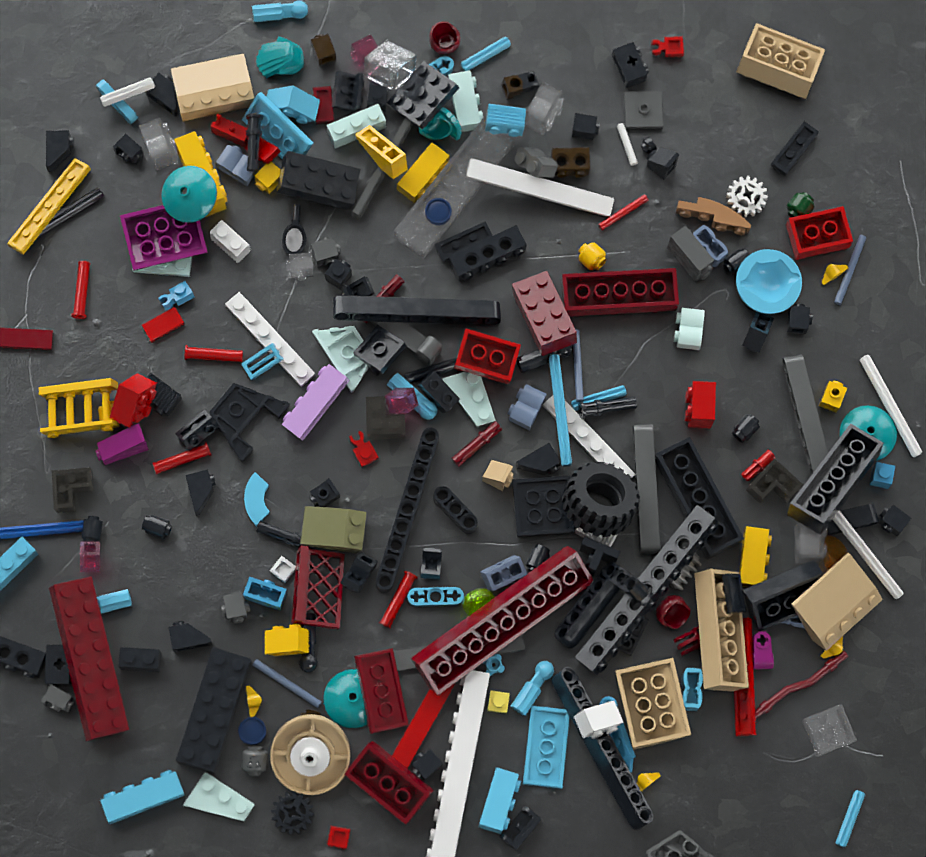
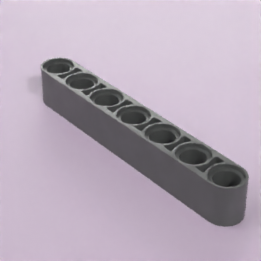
M802 354L783 358L782 364L807 463L812 475L828 454L805 361Z
M633 425L635 483L640 493V504L637 509L640 555H655L660 552L653 425Z

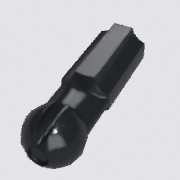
M572 345L544 356L541 355L539 349L519 356L516 360L519 370L522 373L549 363L550 355L556 354L560 358H567L572 353Z
M306 613V620L314 621L316 619L314 613ZM301 625V628L309 630V653L302 654L299 659V666L304 672H313L318 665L317 658L315 657L316 626Z

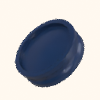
M434 198L427 203L425 216L431 224L443 225L451 218L452 208L447 200Z
M248 717L239 725L238 733L245 744L257 745L264 740L266 727L259 718Z

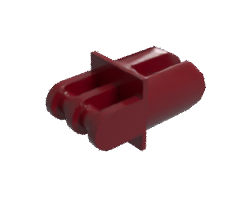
M699 626L673 639L674 643H677L689 637L688 640L677 646L678 650L691 644L693 645L681 652V656L701 648L700 635L697 630L699 631Z

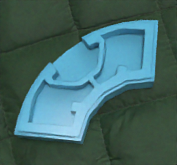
M254 473L247 483L244 502L250 520L257 527L260 520L263 521L270 513L264 502L265 492L269 484L257 473Z

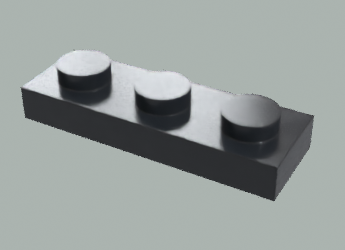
M804 121L771 162V166L786 176L816 138L819 131Z
M485 221L435 244V248L444 263L448 261L450 255L493 235Z

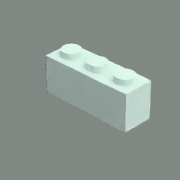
M471 71L448 74V78L460 87L451 98L455 118L459 121L462 128L461 132L480 129L481 122H484L482 111H478L477 105H480L479 94H475L474 88L477 87L475 76H471Z
M376 104L328 124L327 133L334 148H338L357 140L355 134L369 125L377 131L386 128V119L379 104Z

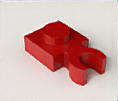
M683 36L664 37V42L660 40H652L651 46L656 45L659 47L657 50H652V55H659L661 52H665V57L684 56Z
M359 431V440H354L352 435L349 436L352 445L357 446L353 449V453L361 467H364L379 459L370 441L364 443V435Z

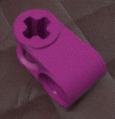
M758 632L752 637L753 669H773L774 658L771 637L767 632ZM760 637L761 640H765V643H763L762 646L760 642H757V639H759Z

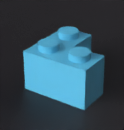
M295 86L268 90L267 98L286 116L293 117L298 123L302 124L316 120L319 99Z

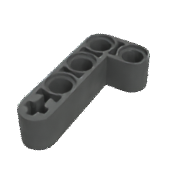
M371 322L374 327L379 325L404 341L407 345L405 350L427 366H431L442 352L440 342L431 336L426 338L407 323Z

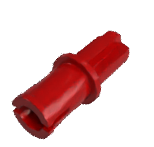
M767 450L757 460L754 459L752 461L753 464L741 476L745 481H750L759 472H764V468L776 459L775 455L770 450Z

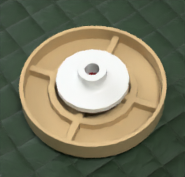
M319 715L298 716L285 723L275 735L270 753L272 769L279 781L292 791L305 795L327 792L340 783L345 776L344 773L348 770L350 762L348 739L343 730L328 718Z

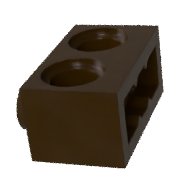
M552 148L551 158L556 162L564 161L566 163L565 166L558 165L554 174L556 177L564 178L567 175L585 177L589 175V148ZM581 160L584 162V165L578 166L575 162Z

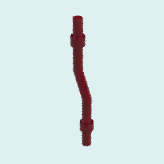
M842 651L834 659L830 658L825 662V666L810 678L785 686L769 700H764L759 704L760 707L755 710V720L763 713L767 714L772 710V706L787 694L810 687L828 672L832 673L838 668L837 665L849 657L848 654Z

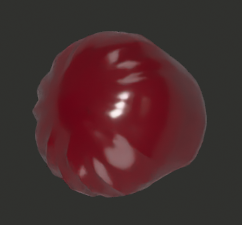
M447 21L435 24L429 34L431 48L435 52L444 55L454 52L460 45L458 29Z
M678 595L666 596L656 608V618L660 624L672 629H678L684 625L691 614L689 606Z

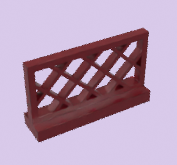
M300 546L296 554L291 625L301 624L330 629L340 628L343 584L340 582L344 573L345 554L309 549V546ZM310 555L318 556L322 562L315 567L310 561ZM330 558L339 559V566L336 569H333L328 563ZM323 564L331 571L325 577L317 569ZM312 572H315L321 579L315 585L309 580V575ZM332 574L338 580V584L334 588L326 580ZM322 582L330 590L323 596L316 588ZM312 590L320 598L313 604L307 598L308 593ZM330 593L337 599L333 606L325 599ZM320 601L328 608L322 615L315 607ZM310 609L318 616L314 621L306 620V612ZM330 611L335 616V623H328L323 616Z

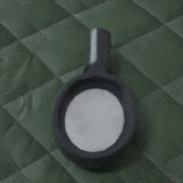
M293 204L292 224L286 227L282 236L283 249L290 256L299 255L306 245L305 230L299 225L300 204Z

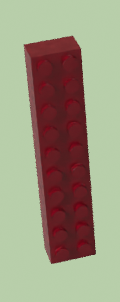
M566 546L411 657V660L429 689L439 695L587 588L593 579L578 552Z

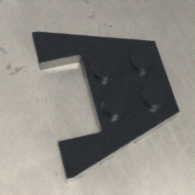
M233 383L209 413L220 426L219 429L240 461L243 462L253 451V447L239 437L243 430L263 407L280 418L290 404Z

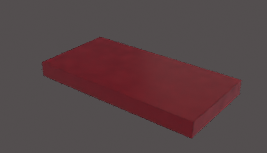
M393 648L354 656L370 734L408 726L409 723Z

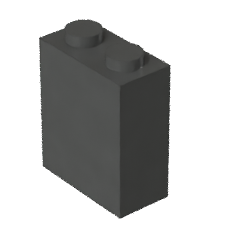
M685 225L670 237L667 248L695 282L699 279L704 280L711 274L709 271L713 268L714 259Z

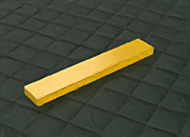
M74 158L9 240L8 246L24 255L91 170L90 166Z

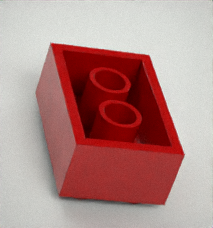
M844 206L788 219L786 224L795 260L847 249L853 243Z
M465 329L454 369L509 385L521 344Z

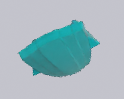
M278 36L276 42L262 45L256 58V64L266 78L276 73L280 75L295 74L304 66L303 50L296 43Z
M444 107L423 130L419 128V132L423 136L432 140L442 139L451 135L457 141L462 134L459 121Z

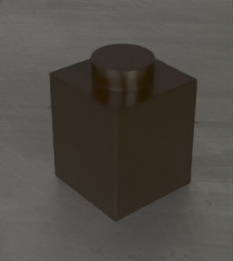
M319 34L311 39V46L319 66L336 60V52L329 34Z

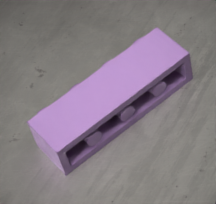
M330 364L327 367L324 366L319 371L317 380L315 382L312 381L308 385L307 393L297 399L294 404L296 407L283 418L284 422L282 425L302 441L350 381Z

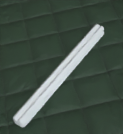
M870 355L863 356L860 362L890 417L893 419L912 457L919 456L922 450Z
M839 510L834 516L833 521L893 598H900L903 595V591Z

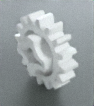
M747 176L746 180L740 177L739 182L734 180L733 186L728 188L729 192L726 198L730 199L727 204L733 205L731 209L733 211L738 210L737 213L739 215L742 212L744 217H747L748 213H750L753 217L755 211L760 213L761 207L766 205L765 201L768 196L763 194L766 193L767 189L761 188L762 182L756 183L757 178L751 181L749 176ZM739 188L740 193L735 196V191ZM759 197V202L756 205H754V200H756Z

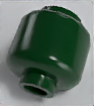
M805 192L796 193L787 203L788 215L792 218L810 214L814 210V199Z

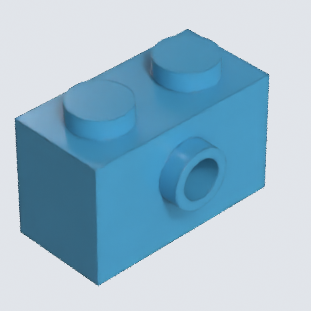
M249 577L243 597L246 600L281 611L287 596V589L276 586L274 582L269 580L261 581Z

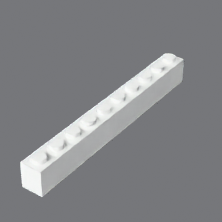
M472 670L461 678L460 685L464 687L463 692L458 693L456 704L460 705L459 712H454L452 723L456 724L455 732L451 731L449 738L452 748L451 751L446 753L445 762L448 763V768L443 770L441 782H445L443 790L439 789L437 801L441 802L440 809H435L433 821H437L436 829L431 830L430 840L433 841L432 849L428 848L426 857H455L490 673Z

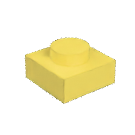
M490 691L488 711L507 714L510 693Z

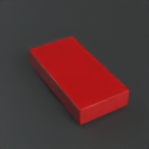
M260 137L259 160L270 164L281 151L278 147ZM248 144L244 147L246 152L248 151Z
M173 307L144 323L142 327L152 343L185 323L177 309Z

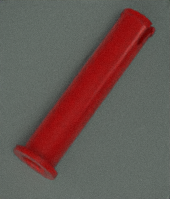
M88 261L78 262L74 312L71 314V317L75 319H86L87 317L85 315L91 264Z
M186 345L184 358L185 360L189 358L242 363L243 350L195 348Z
M205 442L204 445L193 448L190 451L179 453L152 464L156 474L208 455L211 457L212 455L207 442Z
M405 570V575L379 622L389 629L414 580L418 579L416 575Z

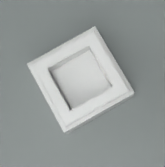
M281 556L270 572L286 583L295 572L296 566Z

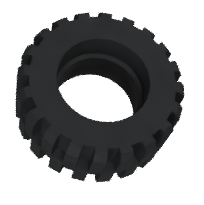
M594 462L587 463V465H582L573 472L563 492V509L567 513L568 519L574 522V526L583 529V532L587 534L588 532L592 533V536L597 537L599 535L610 537L611 534L615 536L627 529L639 507L640 493L637 490L638 487L635 482L631 481L632 477L629 474L626 475L620 467L618 469L613 464L609 463L607 465L604 462H597V464ZM588 493H600L609 498L614 506L601 505L595 502Z

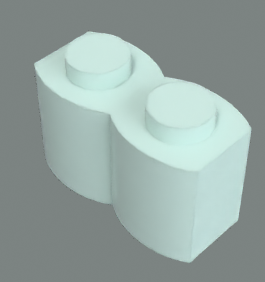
M682 308L680 313L677 312L676 324H679V330H675L674 342H677V348L700 350L704 310Z

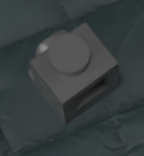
M50 685L41 703L45 706L50 703L49 707L57 712L63 710L69 713L74 705V702H72L74 698Z

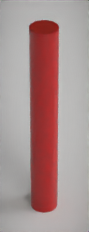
M644 194L598 224L599 228L604 230L648 201L647 196Z

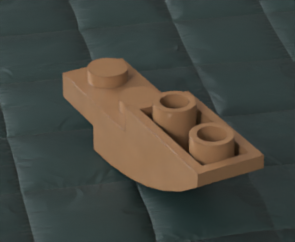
M698 197L696 204L678 201L676 214H680L681 217L689 218L693 216L698 217L702 221L712 220L711 227L721 232L729 230L734 231L738 235H745L750 231L751 224L746 219L718 202Z

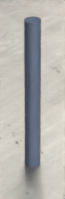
M859 235L848 264L849 269L844 274L834 301L837 305H841L866 240L864 235Z
M575 329L577 332V343L573 344L576 402H583L580 331Z
M258 659L253 663L254 667L316 708L321 705L322 702Z

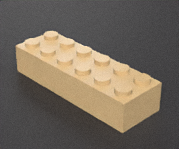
M708 569L694 573L704 689L732 692L749 688L742 613H727L722 578L723 574H739V572Z

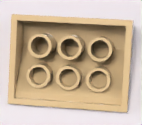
M756 23L737 73L806 99L825 49Z
M244 54L171 69L182 121L249 108L254 100Z
M847 553L792 603V606L812 641L827 651L883 599L875 585L851 554Z
M673 658L616 670L615 674L633 750L691 735Z

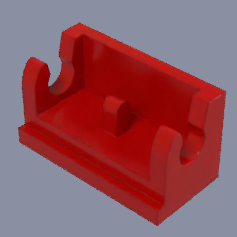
M220 114L216 115V121L211 124L212 133L245 147L248 144V137L246 136L248 128L228 120Z

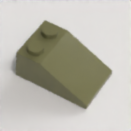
M305 506L300 545L356 554L362 550L366 512L351 509Z

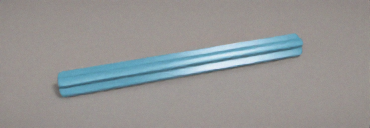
M555 354L549 356L561 465L570 466L572 458L560 357Z

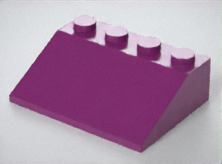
M163 205L120 215L133 271L208 253L200 220L190 223L178 221L167 213Z

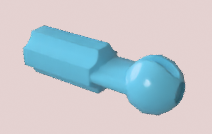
M299 0L289 4L276 3L252 6L254 22L282 20V18L290 17L301 19L308 13L307 4Z
M399 373L389 380L387 386L416 410L423 419L429 420L436 416L437 406L435 403L429 401Z
M128 589L97 597L101 613L132 606Z
M542 661L536 665V674L530 682L525 683L511 704V707L523 716L527 714L541 693L540 687L544 681L553 676L554 667L548 661Z

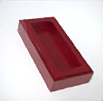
M331 86L313 87V96L320 100L316 115V125L333 123L334 112L332 108Z

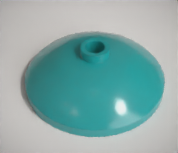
M184 166L176 169L168 176L162 188V203L165 210L170 216L181 222L190 223L203 219L213 209L217 198V188L214 179L207 171L197 166ZM187 188V193L183 194V190Z
M860 406L851 410L844 417L840 426V437L851 423L884 443L880 456L876 461L886 457L894 448L897 440L896 425L890 415L884 410L875 406ZM872 428L874 433H869L867 429Z
M357 669L345 670L335 675L327 684L324 692V706L327 714L335 723L346 728H360L368 724ZM356 694L357 698L350 700L349 695Z

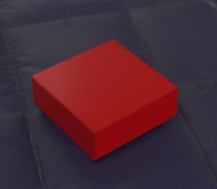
M331 826L327 846L347 849L350 829Z

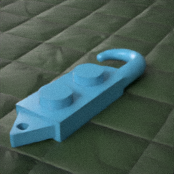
M606 696L600 701L599 705L614 701L616 706H618V703L613 697ZM624 723L617 726V731L610 733V736L629 771L632 772L633 758L636 756Z

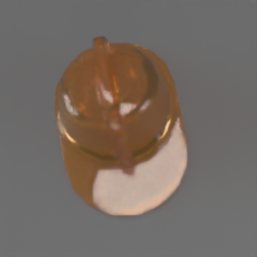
M827 536L824 539L827 553L823 564L828 570L848 553L844 544L833 536Z

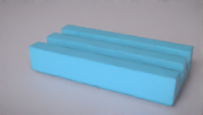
M271 343L241 365L249 378L254 380L281 362L283 357L280 356V352L276 349L275 344ZM268 351H273L271 354L263 358L261 361H259L252 367L248 368L249 364H251L252 362L266 354ZM276 356V359L252 374V371Z

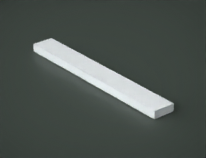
M471 158L469 161L466 178L601 216L610 217L614 198L540 177H534Z

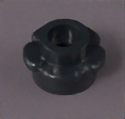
M650 137L645 140L644 138L642 139L643 143L640 145L646 154L657 149Z

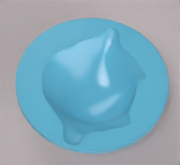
M764 249L750 254L743 260L737 271L736 287L740 298L748 307L760 313L776 314L787 310L796 302L802 288V277L798 266L788 255L777 250Z

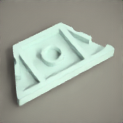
M354 326L313 330V335L335 369L350 380L347 383L350 392H354L369 368L365 362L357 358L353 353L364 340Z

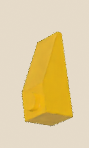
M369 125L355 134L357 140L380 169L392 179L408 170L406 154L372 126Z

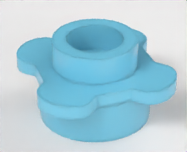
M495 654L483 662L486 665V673H490V676L504 671L505 667L502 665L501 655Z

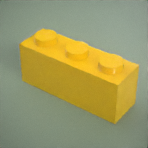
M431 143L397 183V190L413 203L418 199L421 200L427 193L426 189L429 185L433 186L436 183L439 173L441 171L445 172L449 167L450 155L434 143Z
M746 526L744 529L739 567L742 587L748 588L767 580V573H764L765 565L768 566L770 554H767V547L771 546L772 541L769 529Z

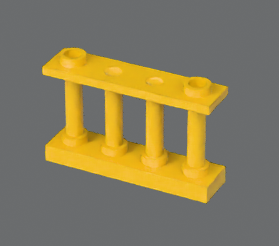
M112 378L39 387V395L48 401L49 427L40 428V432L48 438H57L61 434L93 430L112 431L113 428L119 427L118 422L109 418L110 393L112 390L118 389V382ZM100 392L102 394L103 421L92 422L93 393ZM82 394L84 396L85 423L74 424L75 395ZM58 397L66 398L67 425L56 426V400H58Z

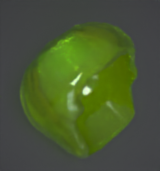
M486 588L474 589L463 598V610L470 616L495 598V596Z

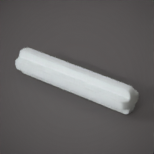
M147 78L100 97L102 105L106 107L153 89L155 85L152 78Z

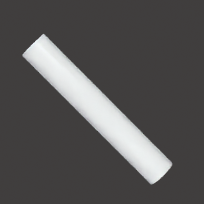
M620 123L617 125V129L630 165L634 166L638 162L624 123Z

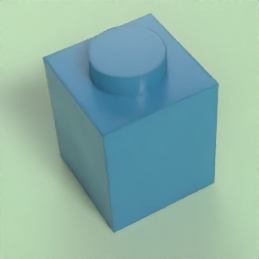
M876 462L872 467L869 485L889 489L893 482L895 466Z

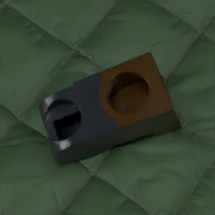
M533 71L505 77L501 84L506 100L525 92H532L540 87L536 74Z

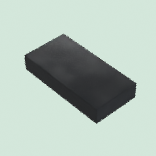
M723 574L727 613L746 612L741 574Z

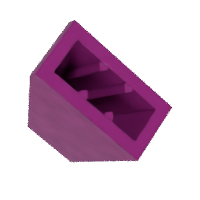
M138 423L98 442L97 446L99 449L95 451L98 460H103L104 464L107 465L149 449Z

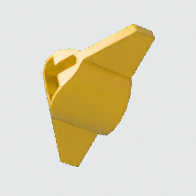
M828 265L822 284L826 285L837 278L841 273L849 269L848 266Z
M843 636L827 651L825 650L822 653L821 657L823 659L839 655L842 652Z
M249 685L246 686L250 717H254L262 699Z
M659 773L640 774L637 778L639 789L643 791L661 775Z

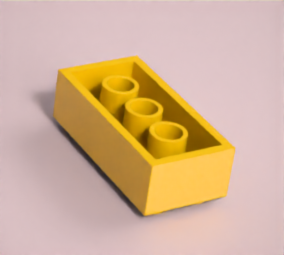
M193 131L174 139L183 167H200L207 171L215 181L217 188L216 202L213 209L205 217L225 210V203L228 202L227 194L223 185L220 184L218 173L213 168L209 153H206L202 137L197 136L196 132Z

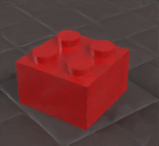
M137 373L120 383L109 418L127 427H131L135 423H139L143 418L148 417L152 409L150 407L151 401L156 395L155 388L157 382Z
M693 381L691 387H688L685 394V403H689V405H687V410H685V421L688 422L689 428L711 429L715 421L716 382Z

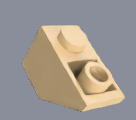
M491 460L482 481L503 491L505 487L509 488L513 480V466Z

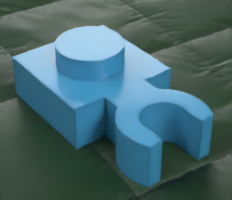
M186 281L169 289L170 294L161 295L158 299L164 309L169 310L173 304L176 303L179 306L195 296Z

